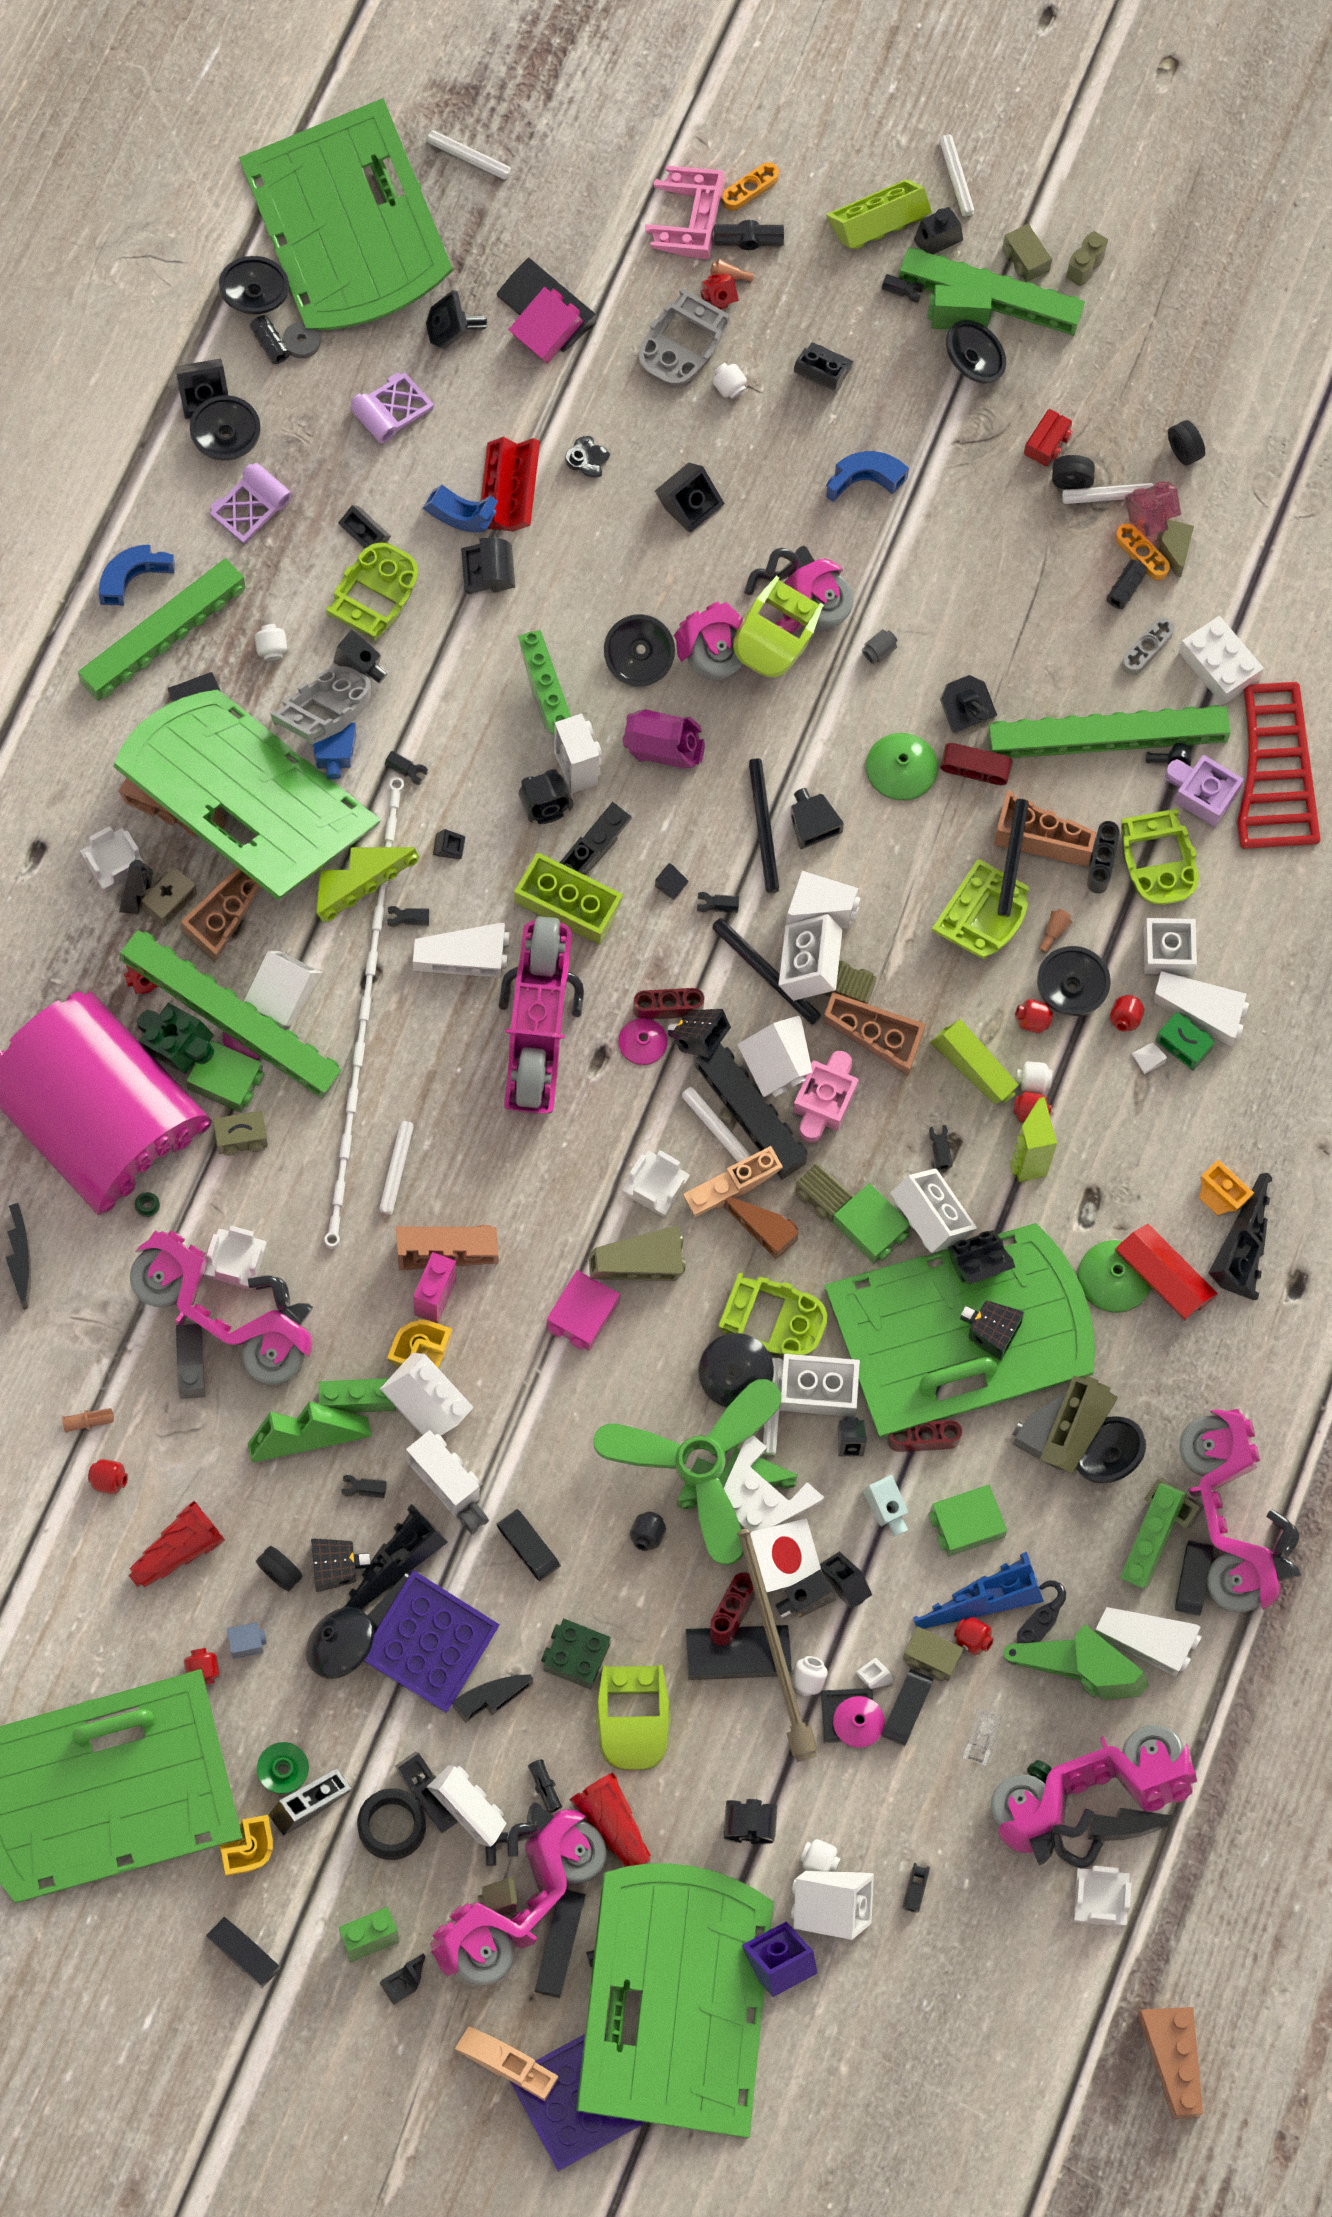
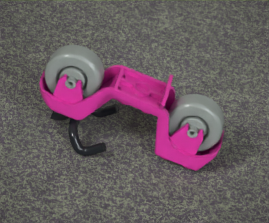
M804 545L796 549L795 553L786 548L775 549L769 557L766 569L759 568L750 573L744 591L747 595H753L758 578L773 580L777 576L779 577L778 580L781 581L788 577L784 582L786 585L817 604H823L815 626L816 629L821 630L831 629L842 623L849 616L854 602L850 585L840 575L843 572V568L830 559L824 558L815 561ZM780 557L790 561L781 571H775ZM719 601L706 607V610L702 613L696 611L688 615L686 620L679 623L680 628L673 635L676 639L678 658L681 662L687 658L691 668L699 676L707 680L720 681L729 678L743 664L737 658L733 647L735 635L740 628L743 618L727 602L720 604ZM784 613L783 618L776 622L777 626L790 634H793L802 626L801 623Z
M539 916L536 920L524 925L519 966L509 970L504 975L501 983L498 1006L500 1009L505 1010L509 1004L511 983L516 978L511 1029H505V1033L510 1034L508 1073L504 1108L507 1110L535 1114H550L553 1112L559 1066L560 1039L565 1038V1035L561 1034L567 981L574 987L572 1015L580 1017L582 1014L584 999L583 983L575 974L568 972L572 931L568 926L561 923L558 918Z
M155 1230L148 1241L138 1247L135 1252L141 1254L135 1259L130 1270V1284L135 1295L142 1302L154 1307H169L177 1303V1307L181 1312L175 1320L177 1325H183L189 1317L227 1344H244L242 1349L243 1364L247 1372L255 1380L269 1385L285 1383L299 1372L304 1354L310 1357L313 1349V1339L311 1333L302 1324L312 1311L313 1306L308 1303H297L290 1306L288 1286L283 1279L271 1275L248 1278L249 1288L259 1290L272 1287L275 1304L279 1311L271 1310L231 1332L229 1331L232 1327L220 1318L213 1320L209 1317L211 1312L200 1304L193 1306L208 1260L203 1258L206 1255L205 1252L194 1245L187 1247L183 1244L185 1239L171 1230L169 1233Z
M1240 1409L1229 1411L1209 1410L1215 1416H1203L1193 1420L1184 1429L1180 1438V1454L1184 1463L1194 1473L1203 1476L1199 1487L1188 1489L1189 1494L1193 1497L1202 1496L1211 1541L1224 1553L1213 1562L1207 1576L1208 1590L1212 1599L1219 1606L1230 1612H1248L1257 1608L1260 1604L1264 1610L1272 1606L1281 1594L1280 1581L1302 1576L1300 1569L1292 1561L1286 1559L1296 1547L1299 1541V1533L1297 1528L1287 1518L1271 1509L1266 1517L1283 1530L1273 1552L1265 1547L1224 1536V1533H1228L1226 1519L1220 1516L1219 1509L1223 1508L1221 1494L1215 1490L1256 1469V1462H1260L1258 1447L1252 1444L1251 1437H1255L1253 1423L1241 1414Z
M1149 1725L1134 1731L1127 1738L1122 1752L1117 1747H1108L1104 1736L1100 1737L1103 1749L1055 1766L1049 1772L1046 1784L1030 1775H1015L1007 1778L998 1785L991 1799V1812L998 1827L999 1837L1009 1848L1016 1852L1034 1853L1039 1866L1044 1864L1051 1857L1053 1850H1055L1057 1855L1065 1862L1078 1868L1089 1867L1096 1860L1103 1843L1094 1839L1087 1855L1080 1858L1064 1847L1062 1837L1075 1838L1083 1835L1094 1816V1812L1086 1808L1077 1826L1070 1827L1064 1825L1067 1795L1082 1793L1090 1786L1106 1784L1116 1777L1144 1811H1157L1163 1808L1165 1804L1173 1801L1181 1802L1193 1793V1783L1198 1782L1188 1744L1184 1747L1179 1736L1169 1728Z
M533 1802L528 1809L527 1823L515 1824L509 1832H501L491 1847H485L486 1866H496V1845L498 1843H507L508 1857H518V1842L527 1839L525 1851L540 1893L536 1892L526 1902L528 1907L522 1912L518 1911L510 1920L479 1902L458 1906L449 1916L452 1920L445 1926L442 1924L432 1934L434 1939L430 1943L432 1949L430 1952L435 1956L440 1970L446 1976L454 1974L461 1982L474 1987L487 1986L502 1979L510 1969L513 1960L511 1940L519 1948L534 1945L538 1938L529 1931L562 1897L566 1891V1886L585 1883L600 1873L606 1861V1845L602 1835L594 1826L581 1821L586 1815L569 1809L560 1810L554 1815H550L540 1804Z

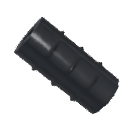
M266 315L255 318L250 323V329L266 352V356L269 357L273 364L284 362L290 356V351L274 328V324L271 323Z
M1130 560L1107 595L1106 600L1111 606L1117 609L1125 608L1139 584L1142 583V579L1147 573L1146 566L1137 560Z

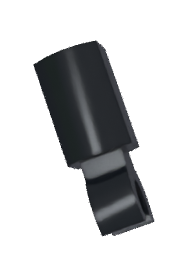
M886 274L882 284V290L903 297L904 295L908 296L913 302H919L920 295L915 294L914 291L923 292L924 289L922 283L914 282L911 284L907 280Z
M394 751L389 753L384 763L386 767L405 777L409 776L416 785L421 784V778L416 776L417 773L428 774V769L424 765H414L413 761Z
M706 892L698 893V899H703L707 903L704 905L697 904V911L707 912L709 909H714L716 912L738 913L739 896L717 894L710 896Z
M396 906L388 907V914L397 915L394 919H387L388 926L395 927L400 923L429 926V908H405V910H400Z
M942 1125L941 1135H936L933 1127H930L928 1133L929 1138L934 1142L932 1148L936 1169L938 1170L949 1169L953 1166L949 1142L945 1140L948 1133L946 1125Z
M351 1475L343 1476V1482H350L352 1487L350 1489H342V1495L352 1496L355 1493H359V1496L385 1498L387 1481L364 1478L356 1480Z

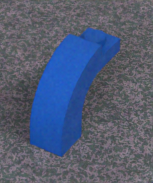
M863 451L851 454L836 464L835 475L826 484V497L834 502L851 484L861 480L874 481L893 494L908 479L909 467L897 458L882 452Z
M440 485L433 489L422 509L449 526L466 532L480 533L486 531L496 514L494 507L498 501L492 496L480 502L469 501L456 495L444 485Z
M151 545L134 546L117 554L107 564L101 575L99 584L100 605L124 606L126 587L139 574L148 572L175 573L174 554L167 552L152 553Z

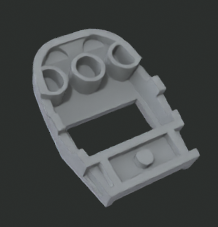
M683 288L679 291L680 296L674 303L669 302L661 315L653 320L650 325L651 329L647 337L644 338L639 352L640 362L649 374L665 383L673 385L688 383L699 373L715 353L729 321V314ZM675 314L714 335L701 357L662 335Z
M346 666L333 667L316 675V681L309 685L304 682L297 687L299 692L293 697L288 696L282 702L284 707L281 710L270 713L273 724L275 726L281 725L306 739L309 745L341 732L357 718L369 703L371 684L366 675ZM315 703L339 717L334 720L329 718L324 721L304 709Z

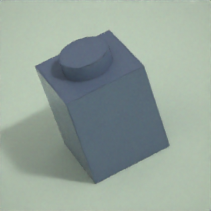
M257 1622L227 1628L233 1659L263 1653L262 1645L267 1644L264 1629L259 1630Z

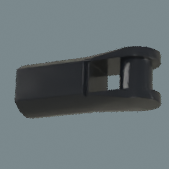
M917 1863L913 1864L902 1905L904 1910L915 1913L920 1911L929 1876V1866L923 1868L917 1866ZM914 1876L924 1878L923 1883L913 1882Z

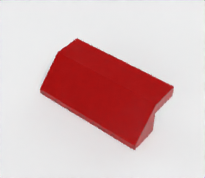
M503 436L487 443L480 501L489 496L498 501L494 507L496 514L487 529L514 532L531 526L540 449L539 440L532 438L516 444Z
M1149 1224L1132 1232L1114 1250L1184 1321L1195 1311L1202 1310L1218 1295Z

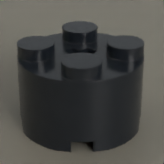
M556 769L548 770L536 777H526L521 781L522 786L519 789L518 795L527 818L531 823H533V820L537 821L538 824L552 823L564 817L563 812L567 808L569 811L573 808L574 803L565 780L561 774H558Z
M746 1799V1804H741L740 1801L727 1800L724 1818V1839L736 1843L749 1841L755 1845L774 1843L778 1806L762 1804V1801L758 1799Z

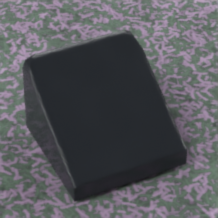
M443 829L436 834L433 855L462 859L465 836Z
M668 863L655 879V887L674 900L689 881L674 865Z

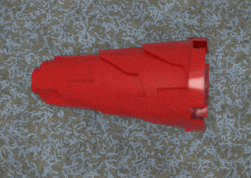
M195 1501L188 1504L176 1516L177 1518L160 1533L161 1536L143 1551V1555L129 1568L132 1573L128 1576L137 1587L141 1584L143 1587H146L159 1578H165L182 1565H187L203 1553H209L225 1541L223 1535Z
M613 1772L586 1787L581 1794L579 1792L569 1799L573 1807L586 1815L584 1817L586 1822L600 1832L607 1847L617 1856L624 1867L648 1864L651 1855L632 1816V1810L618 1784L617 1777Z

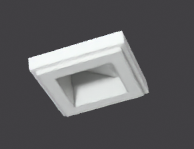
M1153 1042L1132 1053L1133 1058L1144 1075L1165 1064L1167 1060L1166 1055Z
M874 1658L855 1672L870 1689L891 1685L894 1682L889 1670L877 1658Z

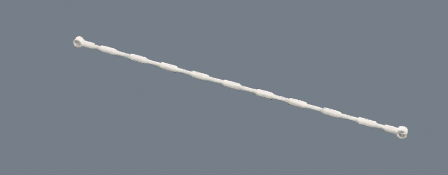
M395 777L390 781V816L387 818L384 839L386 842L385 847H391L394 842L397 823L395 818L396 810L399 809L400 795L404 791V781L399 777ZM398 783L401 787L394 788L393 785ZM388 881L380 885L377 906L374 909L371 950L368 952L365 972L367 978L364 996L361 1000L358 1041L355 1043L352 1063L354 1069L351 1088L348 1091L345 1132L342 1134L338 1180L335 1182L332 1203L334 1206L333 1216L330 1217L329 1231L325 1236V1245L329 1249H336L340 1244L338 1235L340 1225L339 1212L343 1204L346 1162L349 1160L352 1140V1135L350 1134L353 1114L356 1112L359 1091L357 1085L359 1071L363 1063L366 1022L369 1020L372 999L370 993L372 979L375 977L378 957V952L376 951L379 932L382 929L383 902ZM333 1237L337 1241L334 1244H330L328 1239Z

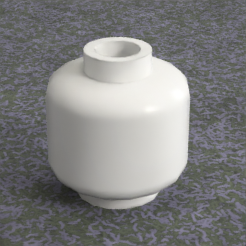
M724 363L714 370L716 375L713 377L712 382L722 397L733 399L746 389L747 379L736 364L727 366Z
M275 624L262 626V630L257 632L254 637L257 654L260 657H264L265 661L283 658V654L288 650L285 631L276 628Z
M1027 1061L1023 1064L1022 1070L1017 1069L1016 1082L1021 1085L1023 1093L1029 1091L1044 1094L1047 1089L1051 1088L1052 1070L1048 1069L1046 1063Z
M807 1656L800 1659L795 1664L791 1676L792 1686L802 1696L818 1694L823 1689L827 1677V1669L824 1663L816 1657Z
M816 1839L812 1843L807 1842L800 1861L803 1862V1869L805 1871L835 1872L840 1858L836 1857L837 1848Z

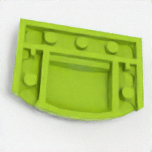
M977 859L931 931L981 959L986 958L988 955L1003 948L1019 930L1028 908L1026 894L1029 893V886L1016 880L1011 914L1009 917L999 916L997 912L1004 873Z

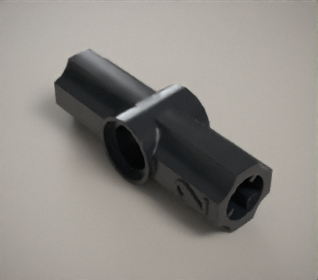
M744 220L739 224H714V245L739 246L743 250H755L759 246H784V225H759L755 220Z

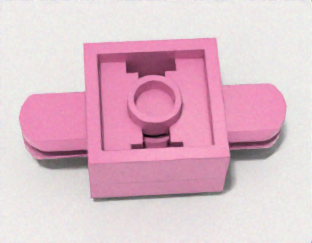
M834 1052L830 1056L827 1065L813 1060L811 1064L812 1073L805 1077L806 1081L803 1082L796 1097L793 1113L803 1117L799 1126V1135L806 1142L818 1141L825 1126L839 1131L859 1081L858 1078L849 1075L852 1067V1058L846 1052Z

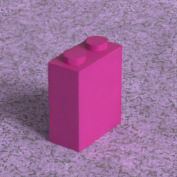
M544 287L508 330L548 364L583 323V320L579 316L581 312L573 304L570 303L567 306L562 302L564 297L555 289L550 292Z
M432 1252L413 1296L415 1316L438 1324L457 1280L455 1260Z
M576 1270L547 1317L546 1327L549 1328L548 1331L557 1337L564 1336L569 1339L574 1347L581 1350L585 1348L590 1351L619 1304L620 1293Z

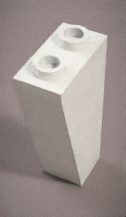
M505 923L415 939L413 971L501 978L502 969L507 968V955H503V949L509 946V932H505Z
M1162 971L1153 998V1003L1172 1014L1178 1012L1181 1016H1187L1192 1020L1195 1027L1206 1031L1212 1037L1229 1046H1233L1235 1038L1240 1039L1243 1025H1240L1239 1022L1241 1017L1246 1016L1249 1003L1245 1002L1246 993Z
M1106 1607L1095 1630V1633L1109 1644L1174 1677L1177 1676L1179 1670L1185 1672L1191 1658L1187 1657L1190 1648L1196 1649L1202 1637L1198 1635L1201 1627L1196 1624Z

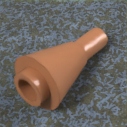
M719 258L716 263H712L710 276L728 273L734 280L740 279L752 282L754 273L740 270Z
M1061 909L1051 911L1045 933L1046 936L1039 947L1041 951L1047 953L1054 940L1073 923L1070 920V914Z

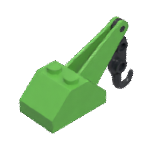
M1049 1580L1041 1584L1040 1590L1046 1587H1054L1058 1593L1057 1597L1052 1602L1039 1607L1018 1630L1017 1643L1009 1644L1004 1649V1657L1007 1662L1012 1665L1080 1680V1683L1084 1686L1083 1689L1093 1698L1098 1696L1102 1700L1140 1697L1149 1686L1144 1671L1087 1625L1084 1624L1076 1633L1075 1640L1040 1642L1055 1625L1060 1608L1066 1600V1590L1060 1582Z

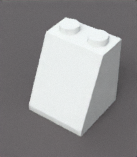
M802 871L787 913L786 925L828 914L841 929L848 928L850 920L855 921L858 914V906L861 899L857 897L858 888Z
M268 951L244 1003L247 1001L253 1004L261 1015L272 1017L280 1028H283L284 1025L292 1026L319 981L322 972L281 951Z
M800 1016L773 1023L737 1044L763 1097L773 1094L774 1098L786 1093V1087L789 1085L795 1087L805 1082L804 1077L812 1073Z
M805 1871L794 1880L792 1888L793 1894H795V1904L791 1911V1917L794 1919V1929L854 1939L872 1921L874 1874Z

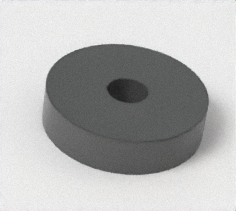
M304 322L291 324L283 334V341L290 351L289 354L293 357L308 358L314 355L320 347L321 340L318 329H306ZM299 338L306 339L304 342L298 341Z

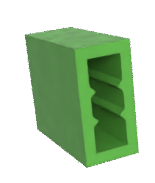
M936 285L934 294H930L927 319L932 320L931 329H950L955 323L962 320L975 321L988 328L992 288Z
M211 1040L209 1043L214 1049V1055L206 1064H195L186 1081L188 1090L242 1113L244 1107H249L254 1096L252 1092L255 1086H260L265 1073L263 1072L262 1063Z
M870 1183L834 1214L832 1222L873 1264L879 1259L881 1261L885 1260L892 1253L891 1248L897 1243L901 1245L910 1236L911 1226L909 1221Z
M990 1485L933 1503L931 1512L928 1513L932 1527L937 1526L940 1536H937L939 1546L942 1551L946 1550L948 1557L1005 1538L1007 1534V1528Z
M388 1907L339 1927L340 1938L350 1963L399 1943L398 1930Z

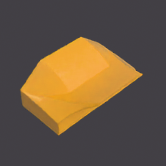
M1219 1160L1200 1177L1202 1186L1199 1199L1217 1216L1229 1211L1237 1212L1254 1195V1192Z

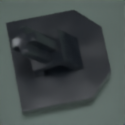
M452 290L430 308L426 320L429 341L431 344L445 349L467 332L466 330L486 329L487 319L485 316H466L461 308L458 291Z
M967 675L946 684L940 701L952 733L997 716L984 681Z

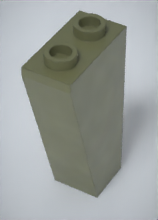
M671 1226L596 1247L588 1255L590 1279L676 1281L684 1273L686 1267L685 1259L682 1258L683 1236L680 1234L679 1226Z
M1084 1375V1378L1073 1376L1039 1460L1051 1467L1073 1473L1118 1399L1116 1395L1110 1392V1387L1098 1383L1099 1380Z

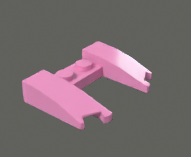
M667 166L668 177L664 181L656 179L654 181V188L693 196L695 200L689 228L645 224L646 233H652L654 239L653 242H650L651 248L676 255L710 260L714 240V224L719 200H722L725 185L724 171Z

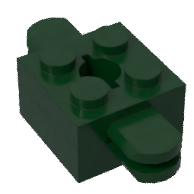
M167 1003L160 1014L152 1010H146L137 1019V1025L144 1033L139 1042L153 1057L185 1074L194 1062L203 1065L212 1059L214 1049L209 1042L214 1037V1034L201 1020L176 1006Z

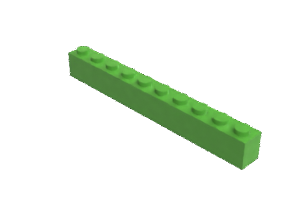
M1210 705L1206 708L1198 709L1195 707H1186L1182 710L1165 708L1157 712L1140 710L1130 714L1115 712L1112 715L1103 716L1101 714H1091L1088 717L1070 715L1062 719L1045 717L1035 721L1020 719L1017 722L1008 723L1006 721H996L993 724H989L987 736L990 752L1002 754L1010 758L1173 747L1176 743H1184L1186 745L1227 743L1231 732L1227 706Z
M139 930L135 932L120 952V961L321 1099L324 1098L340 1075L341 1069L338 1068L337 1062L327 1057L325 1059L319 1055L318 1050L311 1044L307 1043L305 1045L300 1042L298 1036L288 1029L284 1031L277 1026L278 1023L272 1017L267 1015L264 1017L258 1013L257 1008L247 1001L244 1003L236 998V993L231 989H223L217 985V981L212 976L201 974L190 961H182L175 956L176 953L170 947H162L156 943V939L147 932L142 933Z

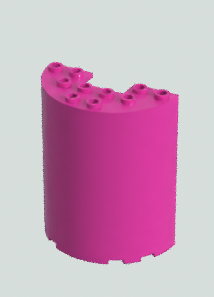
M81 991L70 994L66 1002L62 1004L59 1000L34 1016L9 1040L11 1043L6 1052L4 1050L0 1051V1109L98 1216L102 1212L110 1211L119 1198L122 1196L126 1197L132 1193L136 1185L135 1175L139 1172L147 1171L151 1167L152 1161L158 1156L163 1157L170 1150L175 1153L179 1149H185L192 1142V1138L195 1135L204 1133L211 1126V1118L91 991H88L86 995Z

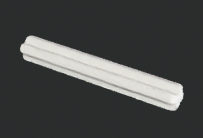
M431 131L427 137L429 144L493 175L507 179L510 174L511 168L436 131Z
M949 134L940 137V145L961 214L964 217L974 214V207L953 138Z
M1147 483L1063 490L1062 501L1064 504L1148 498L1154 496L1155 488L1154 484Z
M689 1087L682 1093V1098L737 1162L751 1156L694 1088Z
M400 1122L379 1208L382 1214L391 1215L393 1213L413 1132V1123Z
M772 1358L774 1365L773 1383L776 1384L781 1392L783 1360L781 1358ZM779 1408L767 1423L764 1424L763 1444L767 1447V1450L763 1453L764 1455L776 1454Z

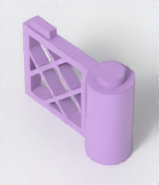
M398 372L387 379V384L371 394H358L351 400V412L380 444L387 442L398 430L434 409V404L406 373L401 375ZM404 382L410 388V392L396 391V386ZM381 395L392 396L391 404L381 403L377 398ZM394 398L408 399V406L394 405ZM411 399L421 401L425 406L420 409L410 407ZM392 412L407 413L406 418L398 422L393 417Z
M258 463L246 466L242 472V480L223 499L219 497L210 506L212 510L210 515L244 545L277 511L282 510L293 496L291 491ZM242 489L249 493V501L236 502V495ZM250 506V517L237 518L236 507ZM253 506H264L268 509L263 516L253 517ZM233 507V518L223 519L218 515L224 508ZM250 522V529L244 536L237 531V523Z

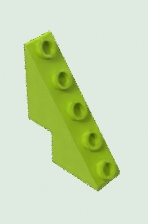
M415 847L351 848L349 870H321L316 912L322 922L332 921L337 917L338 913L346 908L353 907L359 899L367 894L374 893L386 881L396 878L399 872L407 867L414 866L420 859Z

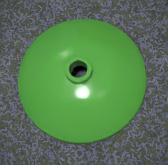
M893 733L879 739L870 749L866 760V773L871 785L880 794L894 800L905 801L922 796L932 787L938 772L937 757L931 746L922 738L909 733ZM904 757L907 761L901 762L899 758Z
M1120 1240L1104 1241L1093 1246L1082 1258L1078 1270V1280L1086 1299L1097 1308L1113 1313L1126 1312L1136 1308L1147 1298L1151 1287L1114 1251L1122 1242ZM1119 1268L1121 1269L1122 1273L1116 1274L1114 1273L1113 1269Z

